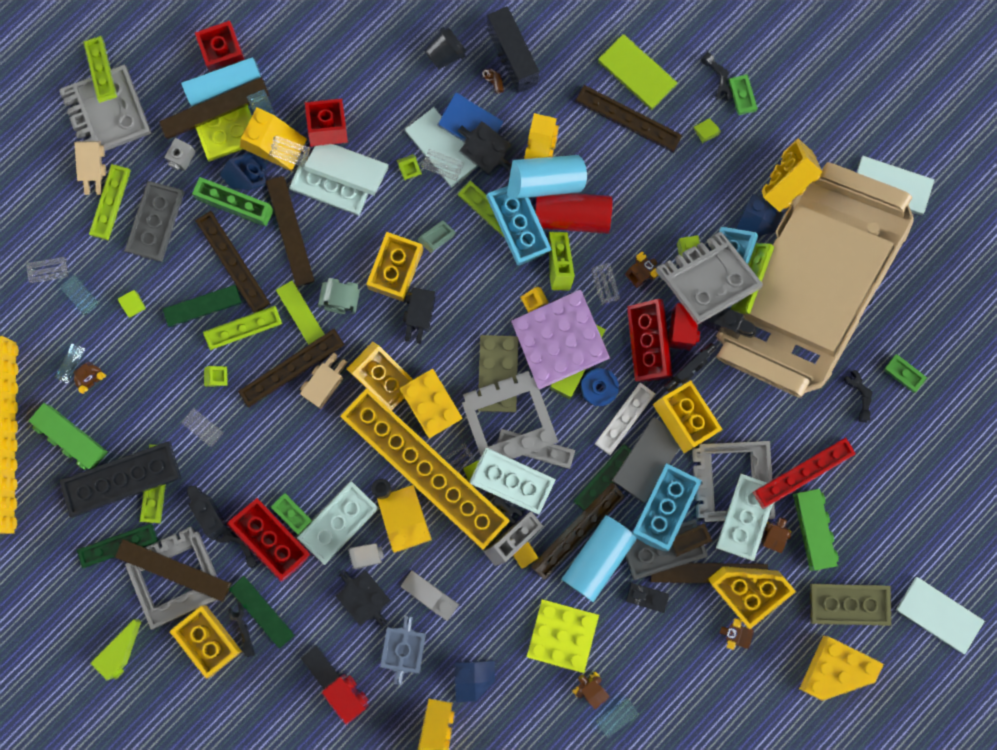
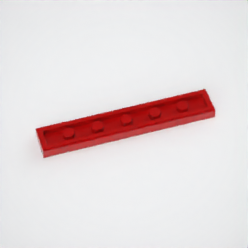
M843 438L753 491V494L761 508L764 509L854 456L856 453L847 438Z

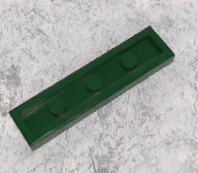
M232 285L164 308L163 312L167 325L170 328L242 304L237 286Z
M623 444L573 502L585 511L611 483L615 484L612 482V479L631 452V449Z
M153 523L77 549L82 568L115 558L123 539L142 547L159 542Z
M243 576L230 587L229 590L279 649L295 636L246 576Z

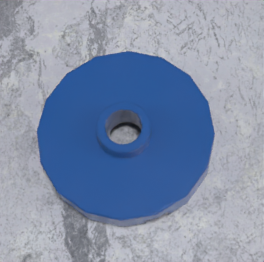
M596 368L590 370L581 382L583 398L594 406L602 407L608 405L615 400L618 394L619 383L617 377L606 369ZM602 385L603 390L598 391L596 386Z

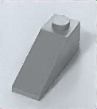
M530 511L495 539L483 552L494 566L503 564L532 538L543 525Z
M376 543L349 549L354 569L382 563L381 559L384 558L382 547H378Z
M414 571L409 573L401 585L403 589L446 621L450 619L459 606V603Z

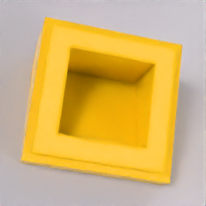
M541 287L533 288L520 297L528 313L549 303Z
M528 542L513 555L521 569L538 559Z

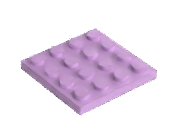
M581 289L511 321L539 389L610 359Z

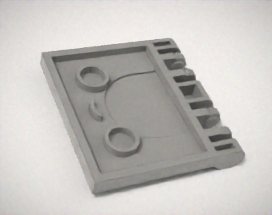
M125 65L111 70L117 98L99 103L96 98L92 77L60 89L64 105L68 106L79 102V105L67 110L68 115L71 116L70 121L73 129L77 131L76 137L80 139L91 135L92 138L85 141H101L105 151L151 134L147 119Z
M722 232L713 235V238L707 239V243L712 251H709L703 243L697 245V248L694 246L683 252L682 256H676V263L680 269H677L670 260L656 267L657 274L667 283L697 324L735 304L763 286V283Z

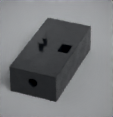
M508 6L488 14L487 31L498 51L497 56L498 58L501 57L502 60L500 62L504 64L517 93L519 94L537 86L539 69Z

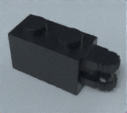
M412 288V293H408L407 304H409V309L404 312L403 322H406L407 327L406 342H409L411 339L412 329L418 330L416 343L418 344L422 342L423 332H429L436 298L435 291Z
M728 308L702 322L704 326L736 339L740 335L753 338L756 335L755 325L752 322L750 323L745 320L743 314Z
M189 486L187 494L191 502L188 505L205 535L214 540L229 531L230 529L213 499L203 493L197 486Z

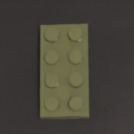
M480 335L478 397L482 396L480 388L494 384L496 390H499L498 382L512 377L514 383H517V336ZM517 396L480 408L478 412L516 413Z
M810 584L811 624L891 626L890 586Z

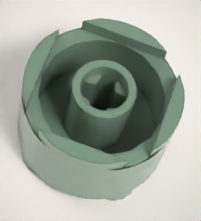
M328 278L327 282L322 283L318 307L321 308L323 305L325 306L324 310L339 314H345L346 311H351L350 314H355L360 293L358 284L351 282L343 284L339 283L337 279Z

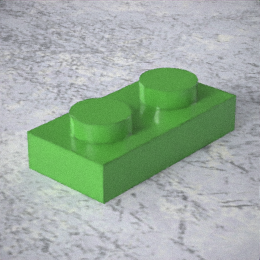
M748 75L730 78L728 82L738 116L757 111L758 108Z
M897 354L891 358L883 369L913 393H916L927 379L925 375Z
M286 493L271 506L298 535L312 522L311 518Z

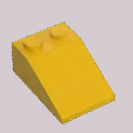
M256 107L241 137L240 148L292 171L307 139L275 115Z
M374 342L347 368L365 388H368L391 411L404 399L399 388L413 380Z
M414 485L391 492L390 496L386 499L377 498L394 553L432 540Z

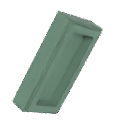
M442 220L421 235L418 242L430 253H433L454 237L456 232Z

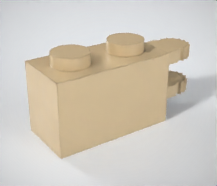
M101 141L74 142L77 181H83L85 195L90 194L89 181H95L97 195H102L101 180L103 176H106V166L102 164V157L105 156L104 145H101Z
M335 353L328 358L325 364L317 365L312 372L313 377L310 381H305L300 388V395L320 409H322L343 380V377L339 374L346 366L347 361L342 360L337 368L332 370L330 367L337 359V354Z

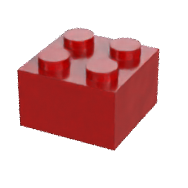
M231 21L195 32L209 72L245 60Z
M342 98L305 102L310 147L348 142Z
M677 303L671 312L668 337L669 348L690 351L693 346H696V342H699L700 331H697L699 324L695 322L680 303Z
M344 674L322 691V694L347 725L369 706L367 703L369 699L363 691L359 693L356 689L357 683L350 675L347 677Z

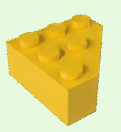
M534 113L524 159L553 157L554 150L552 149H555L559 126L556 125L557 118Z
M799 138L783 152L781 164L776 165L770 175V184L764 185L762 189L763 197L779 212L782 209L788 208L792 200L796 196L802 195L806 187L811 182L817 181L822 173L814 152Z
M723 566L708 578L711 585L749 629L796 592L782 574L775 570Z
M823 636L799 690L823 701L875 683L883 663L831 637Z
M433 699L428 700L419 750H449L452 728L448 726L449 723L453 724L455 714L454 711H451L452 703Z

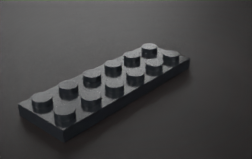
M167 441L60 480V485L69 516L74 518L179 480L181 475L171 442Z

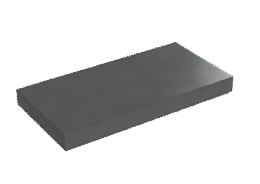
M147 181L125 248L126 253L159 262L163 261L183 200L184 190Z
M655 417L651 419L612 479V482L642 503L646 502L655 488L666 463H671L680 448L664 423Z
M696 520L682 523L676 535L696 527ZM637 539L625 557L634 581L706 558L708 554L703 545L676 557L672 547H670L669 551H662Z

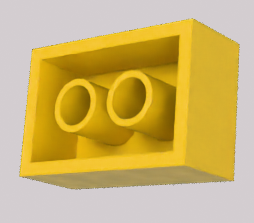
M386 232L366 283L368 289L404 302L423 253V245Z
M434 369L429 370L399 388L428 438L433 437L463 419Z
M692 381L680 386L653 404L683 453L723 430Z
M207 605L199 607L170 631L206 679L212 677L243 652Z

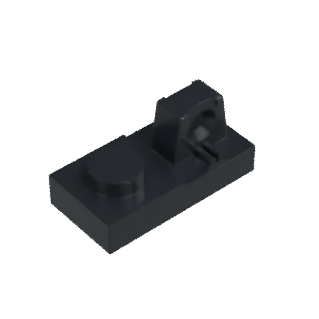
M631 583L626 602L664 613L669 594Z

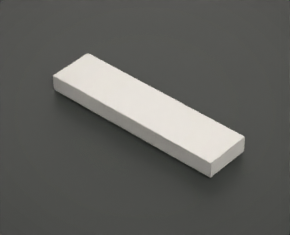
M639 383L598 438L595 445L608 455H611L655 393L642 383Z

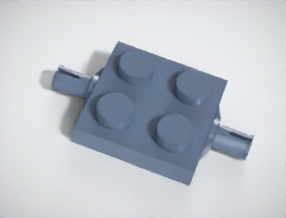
M405 616L403 628L387 627L380 667L396 672L393 684L398 683V685H402L403 673H420L426 633L416 632L411 629L413 617H409L408 622V616Z

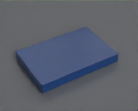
M456 92L437 126L465 142L466 138L457 132L461 125L471 132L483 121L498 133L503 121Z

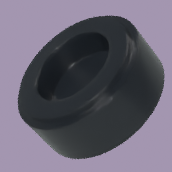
M378 479L372 484V493L376 498L386 499L390 496L392 488L387 480Z

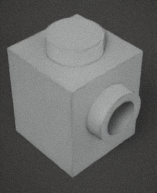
M175 138L165 155V159L171 168L175 170L180 168L186 171L196 151L191 145Z

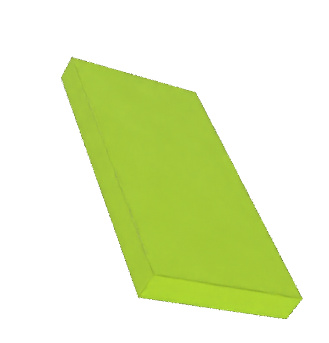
M624 34L598 59V62L651 110L677 85V82Z

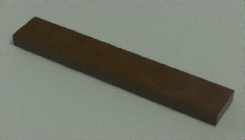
M260 77L163 119L159 123L165 138L169 140L266 98L270 94L264 79Z
M586 85L582 87L575 100V103L673 153L683 136Z
M283 175L266 180L296 287L314 283V276L285 177Z
M209 211L196 219L197 225L253 313L270 306L271 303L213 212Z
M332 329L238 392L247 407L250 408L345 346L336 329Z
M611 483L531 567L545 580L602 521L605 515H608L625 497L615 484Z
M125 539L122 540L115 556L117 559L224 602L232 584Z
M687 563L650 575V582L710 583L708 578L723 566L768 570V564Z

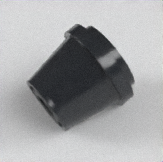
M444 27L440 28V32L424 50L439 70L466 57L464 53L467 50L449 27L446 29Z

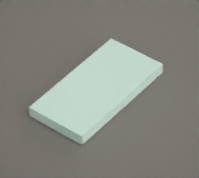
M433 107L407 127L405 132L450 187H453L475 170L477 166L458 152L464 145L462 140L437 126L442 116Z
M334 144L314 147L304 165V170L375 195L388 170V164Z
M303 155L289 189L360 216L368 193L305 171L304 165L309 156Z
M862 156L857 173L908 192L912 196L909 203L911 212L921 216L924 214L934 179Z
M486 447L469 483L536 514H540L556 479Z
M740 474L716 545L717 549L754 561L773 504L762 509L753 491L767 484L766 482Z
M351 481L297 539L326 565L377 512L379 507Z
M915 577L896 608V611L962 654L967 652L985 622L918 577Z

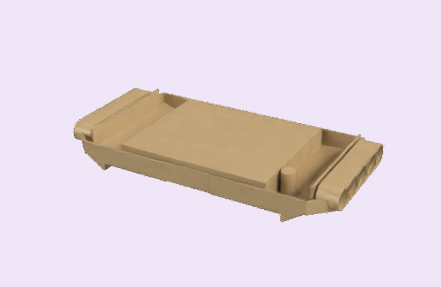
M826 163L820 178L815 182H811L802 195L794 198L776 230L777 239L773 244L774 250L762 279L763 286L758 290L750 314H743L745 320L750 323L752 322L755 327L767 331L771 335L767 342L756 337L749 338L742 335L736 339L718 332L716 337L723 346L716 358L735 369L798 398H802L806 392L822 388L831 377L832 371L859 324L863 312L876 289L881 284L903 242L907 239L914 222L909 207L912 196L908 192L833 163ZM795 345L820 355L816 364L791 354Z

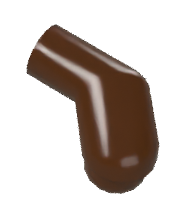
M485 69L482 73L483 78L494 84L495 93H503L502 76L492 69Z

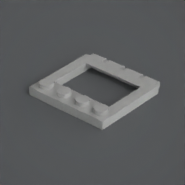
M529 371L516 375L518 381L516 384L512 377L499 381V390H496L494 384L480 388L482 396L478 397L476 390L463 394L465 402L462 405L481 456L487 447L513 459L558 443L540 390L534 377H530ZM529 391L542 428L488 447L475 410Z
M770 441L700 444L699 448L692 449L693 462H700V466H693L694 477L702 480V485L699 486L695 494V501H703V504L696 505V518H704V522L725 521L728 512L715 511L711 454L750 452L752 478L768 483L773 480ZM774 503L768 519H775Z
M192 526L179 532L181 539H178L177 535L174 534L161 540L162 548L158 542L145 547L169 558L193 548L203 572L217 577L200 533L195 532ZM129 563L125 564L151 630L217 600L192 590L155 607L141 574V571L144 569Z

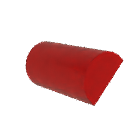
M580 193L536 197L535 213L542 229L609 234L612 217V196Z
M655 299L627 306L635 381L645 382L671 378L672 368L664 300Z
M258 498L227 523L230 529L280 582H283L292 575L310 556V553Z

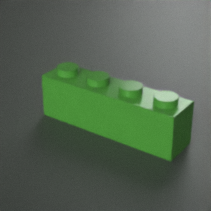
M199 177L192 193L196 200L264 227L267 226L273 213L270 204Z
M43 403L29 420L33 424L32 429L39 434L44 433L47 435V441L54 446L59 445L62 447L63 450L61 452L69 458L73 456L78 460L76 464L84 470L97 467L108 453L106 449L49 404Z
M820 489L793 494L810 571L836 567L839 558L837 551L833 549L832 542H834V536L832 531H829L828 523H830L828 512H825L824 509L825 496L823 492L821 493Z

